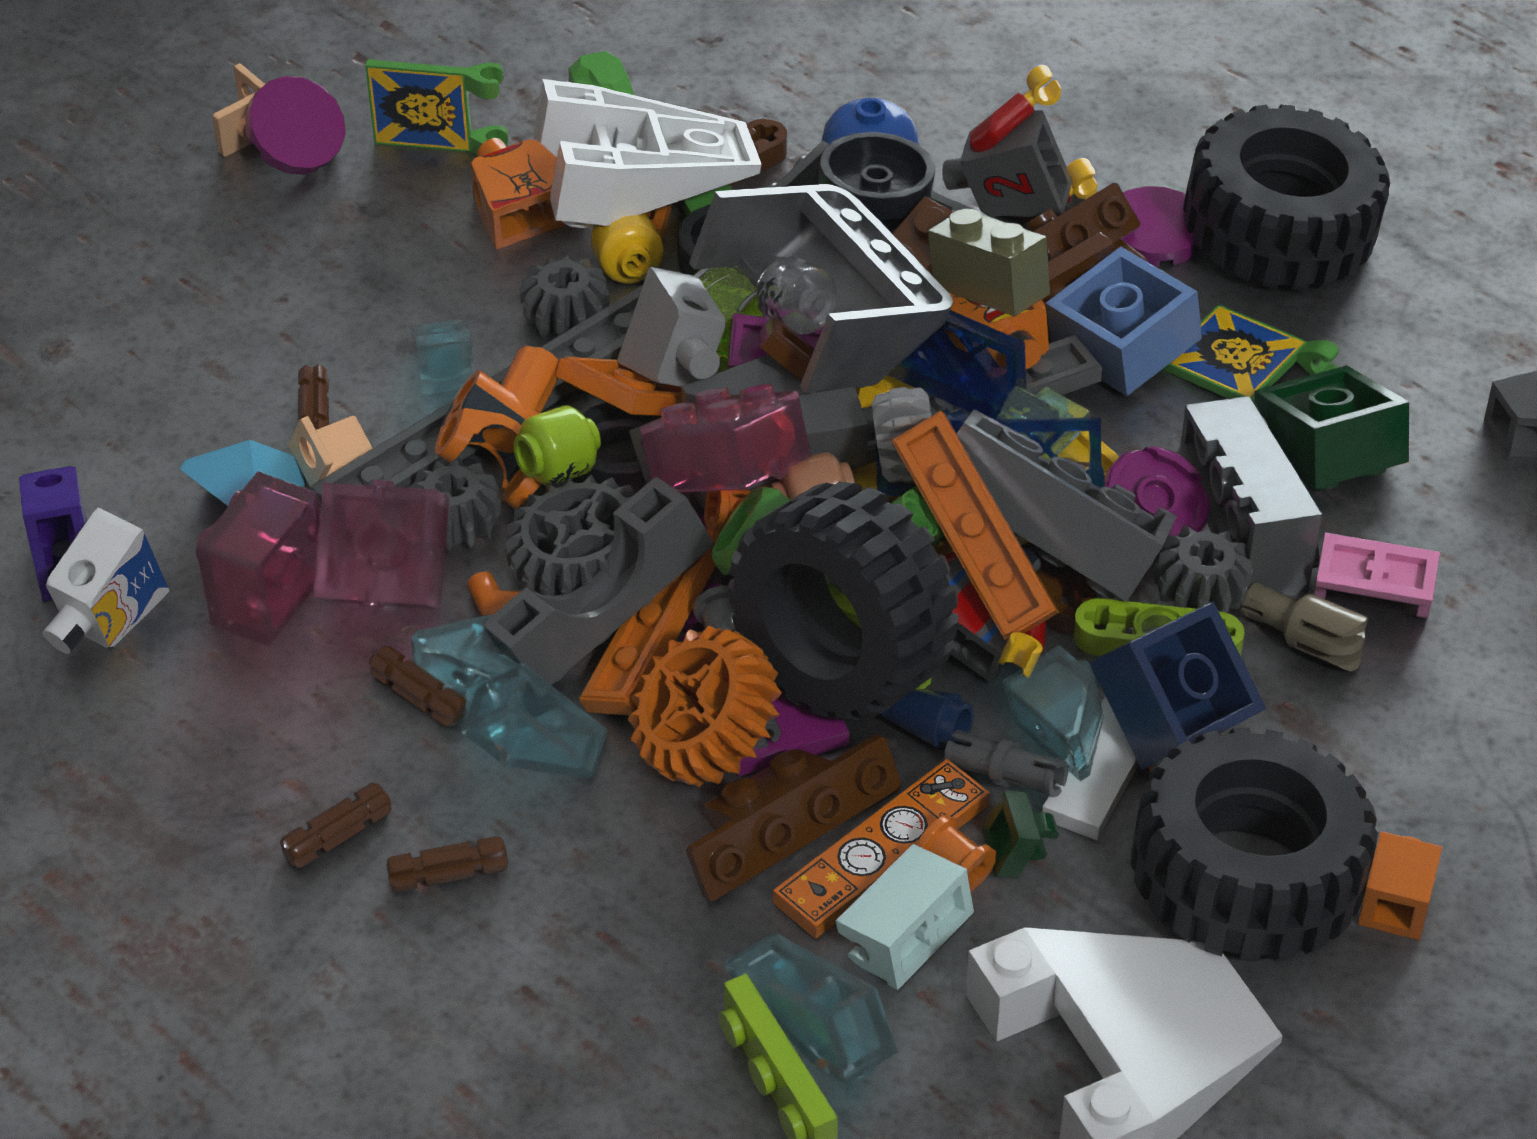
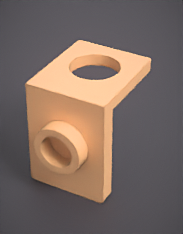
M241 63L233 66L238 101L212 115L218 152L224 157L251 144L246 135L245 114L252 97L265 85ZM248 85H249V86L252 88V90L254 91V93L251 94V95H250V92H249V90H248Z
M354 415L315 430L308 416L301 418L288 443L310 488L323 478L373 449Z

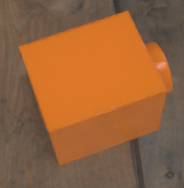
M1380 831L1358 925L1420 941L1443 846L1423 842L1410 836H1399Z

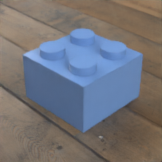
M1119 247L1045 303L1051 343L1076 335L1102 366L1101 380L1126 396L1202 339L1198 291L1123 247Z

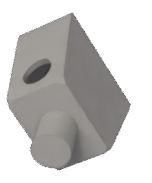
M649 267L617 359L620 364L652 381L679 387L710 378L716 373L720 365V358L716 351L725 329V317L698 277Z

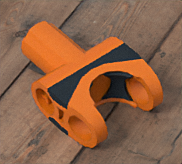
M524 346L518 350L501 385L481 370L475 371L457 393L440 428L435 445V454L448 463L454 461L468 444L482 446L497 458L502 467L504 478L501 487L504 489L501 500L513 509L520 507L528 499V495H532L541 485L533 477L529 478L521 471L514 454V440L519 435V429L525 419L542 413L558 380V377L555 375L559 360L551 352L541 347Z

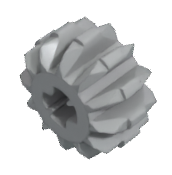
M907 387L890 389V392L875 395L872 402L882 475L890 483H913L912 476L891 440L932 416L929 396L922 388L907 389Z

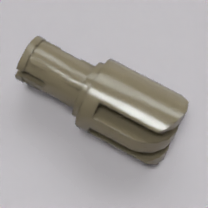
M1258 582L1249 587L1246 598L1242 602V605L1246 606L1241 609L1242 616L1262 622L1284 632L1287 645L1350 672L1359 668L1362 662V647L1365 642L1367 616L1310 593L1295 599L1276 592V590Z

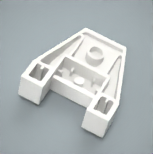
M543 79L534 138L557 157L550 201L555 220L562 221L566 225L576 228H587L592 224L608 226L624 216L640 215L760 174L762 164L745 122L593 85Z
M1024 927L969 950L966 997L996 1042L1061 1015L1103 1078L1064 1096L1060 1139H1178L1281 1043L1283 1036L1224 954L1219 956L1205 951V944L1200 941H1191L1189 943L1186 940Z

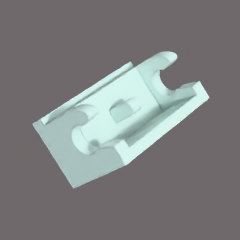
M912 844L836 920L838 933L851 942H856L862 946H855L848 953V957L864 970L886 980L888 986L899 990L974 913L967 869Z

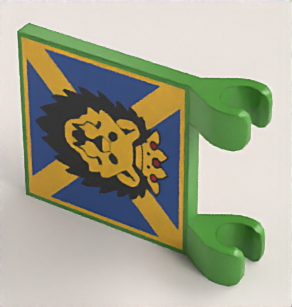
M367 59L365 69L374 144L472 152L476 155L479 147L489 139L498 138L505 145L508 144V131L505 127L492 125L472 130L469 92L483 99L497 98L500 92L499 84L504 79L502 66L498 63L488 62L465 68Z
M1218 304L1201 321L1202 339L1162 370L1228 399L1249 396L1259 411L1255 403V390L1272 386L1296 361L1310 375L1338 368L1336 364L1329 362L1338 355L1339 348L1328 340L1308 342Z

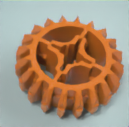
M710 625L703 633L689 629L684 642L669 640L668 653L664 657L652 655L655 666L650 674L639 675L644 683L642 691L630 697L638 709L627 720L635 729L630 740L636 744L637 749L640 750V756L645 759L647 765L659 771L661 775L673 782L678 781L681 784L684 782L687 785L700 787L705 781L720 784L725 771L739 774L740 762L744 757L757 758L754 746L760 738H771L765 726L767 721L779 716L774 705L771 703L782 692L774 682L778 672L768 661V656L764 654L763 649L739 632H732L729 629L723 631Z

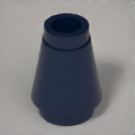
M915 689L885 710L882 716L884 719L892 721L897 726L935 748L944 750L948 741L960 744L959 741H955L951 737L954 731L962 730L970 734L974 710L971 704L963 702L962 696L958 693Z

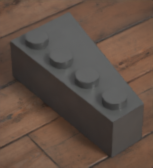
M1249 396L1185 405L1181 446L1187 461L1196 467L1203 478L1201 485L1204 488L1205 496L1207 493L1209 494L1211 504L1209 517L1215 533L1219 535L1230 530L1233 543L1246 544L1247 559L1252 561L1253 569L1251 585L1258 582L1286 596L1307 593L1309 591L1312 569L1317 568L1320 561L1317 540L1322 513L1268 428L1265 418L1260 415Z
M974 409L963 423L957 436L1015 537L1020 535L1036 545L1038 554L1049 563L1061 568H1065L1068 565L1086 576V583L1097 593L1108 598L1118 596L1127 602L1163 547L1177 515L1161 507L1157 509L1154 515L1147 513L1134 502L1136 498L1135 493L1116 483L1112 488H1100L1092 484V479L1086 473L1085 467L1068 458L1064 459L1055 456L1051 461L1044 459L1040 456L1043 449L1039 443Z

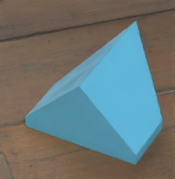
M252 440L185 459L180 467L181 471L252 525L285 535L291 524L307 481L293 455Z

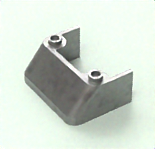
M821 184L715 191L689 262L695 270L738 266L756 288H758L760 281H764V286L761 289L766 291L765 286L768 280L770 281L771 278L775 277L776 279L772 281L775 284L769 287L768 292L777 291L778 289L795 288L825 321V324L800 384L801 389L805 393L847 387L863 388L878 384L945 323L953 304V299L947 290L858 198L850 192L833 185Z

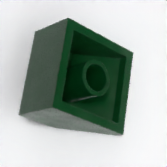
M1348 365L1255 390V403L1261 416L1265 418L1268 428L1299 478L1314 489H1332L1339 486L1342 481L1362 475H1380L1387 468L1409 462V401Z

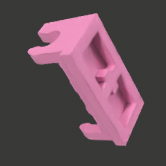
M1325 533L1314 595L1325 599L1326 591L1333 590L1418 605L1416 617L1428 619L1433 600L1440 552Z

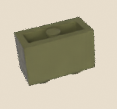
M974 209L955 211L949 218L928 230L932 276L948 293L1014 317L1050 294L1046 236L1023 229L1019 224L1005 223L987 217Z

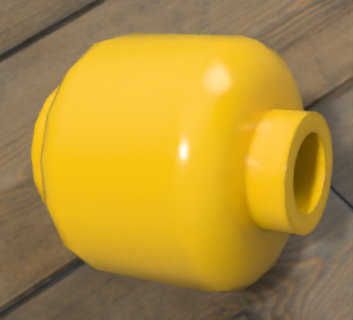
M644 213L624 216L608 226L595 225L592 230L590 245L602 271L613 281L621 284H636L644 281L649 267L659 268L663 261L664 246L653 222Z

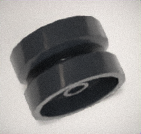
M879 132L853 133L834 140L823 150L820 160L818 185H833L850 192L893 234L924 196L931 199L935 164L930 154L917 143L898 135Z

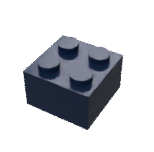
M1214 602L1185 614L1089 662L1141 770L1155 765L1164 757H1168L1169 751L1187 740L1195 744L1196 737L1201 734L1215 730L1220 734L1266 709Z

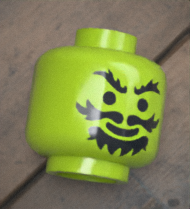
M566 405L525 419L519 429V435L514 440L513 448L521 471L527 477H533L537 482L547 486V484L554 485L566 481L568 478L572 479L590 472L596 462V454L600 448L601 438L596 424L591 419L585 418L579 410Z

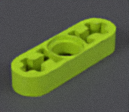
M1105 598L1090 599L1082 603L1076 610L1073 633L1074 642L1082 651L1090 655L1102 656L1144 635L1143 631L1146 629L1161 627L1196 609ZM1218 611L1241 656L1245 634L1242 623L1233 615ZM1095 625H1105L1106 630L1095 629ZM1126 627H1133L1132 634L1125 633Z

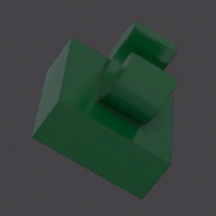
M1004 790L981 829L986 845H989L996 851V862L993 866L995 876L1018 878L1028 860L1045 859L1047 852L1042 838L1057 839L1060 835L1054 815L1048 812L1033 813L1026 792Z

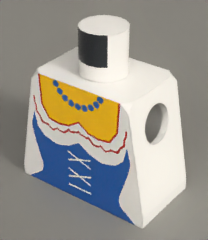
M99 507L93 512L48 577L46 587L59 613L44 629L42 634L53 647L65 654H69L83 637L106 648L114 647L167 595L170 590L143 529Z

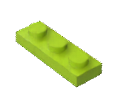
M747 973L724 982V1010L718 1014L721 1029L728 1043L733 1048L741 1046L749 1059V1072L758 1091L763 1096L771 1094L778 1105L779 1120L787 1138L837 1139V1115Z

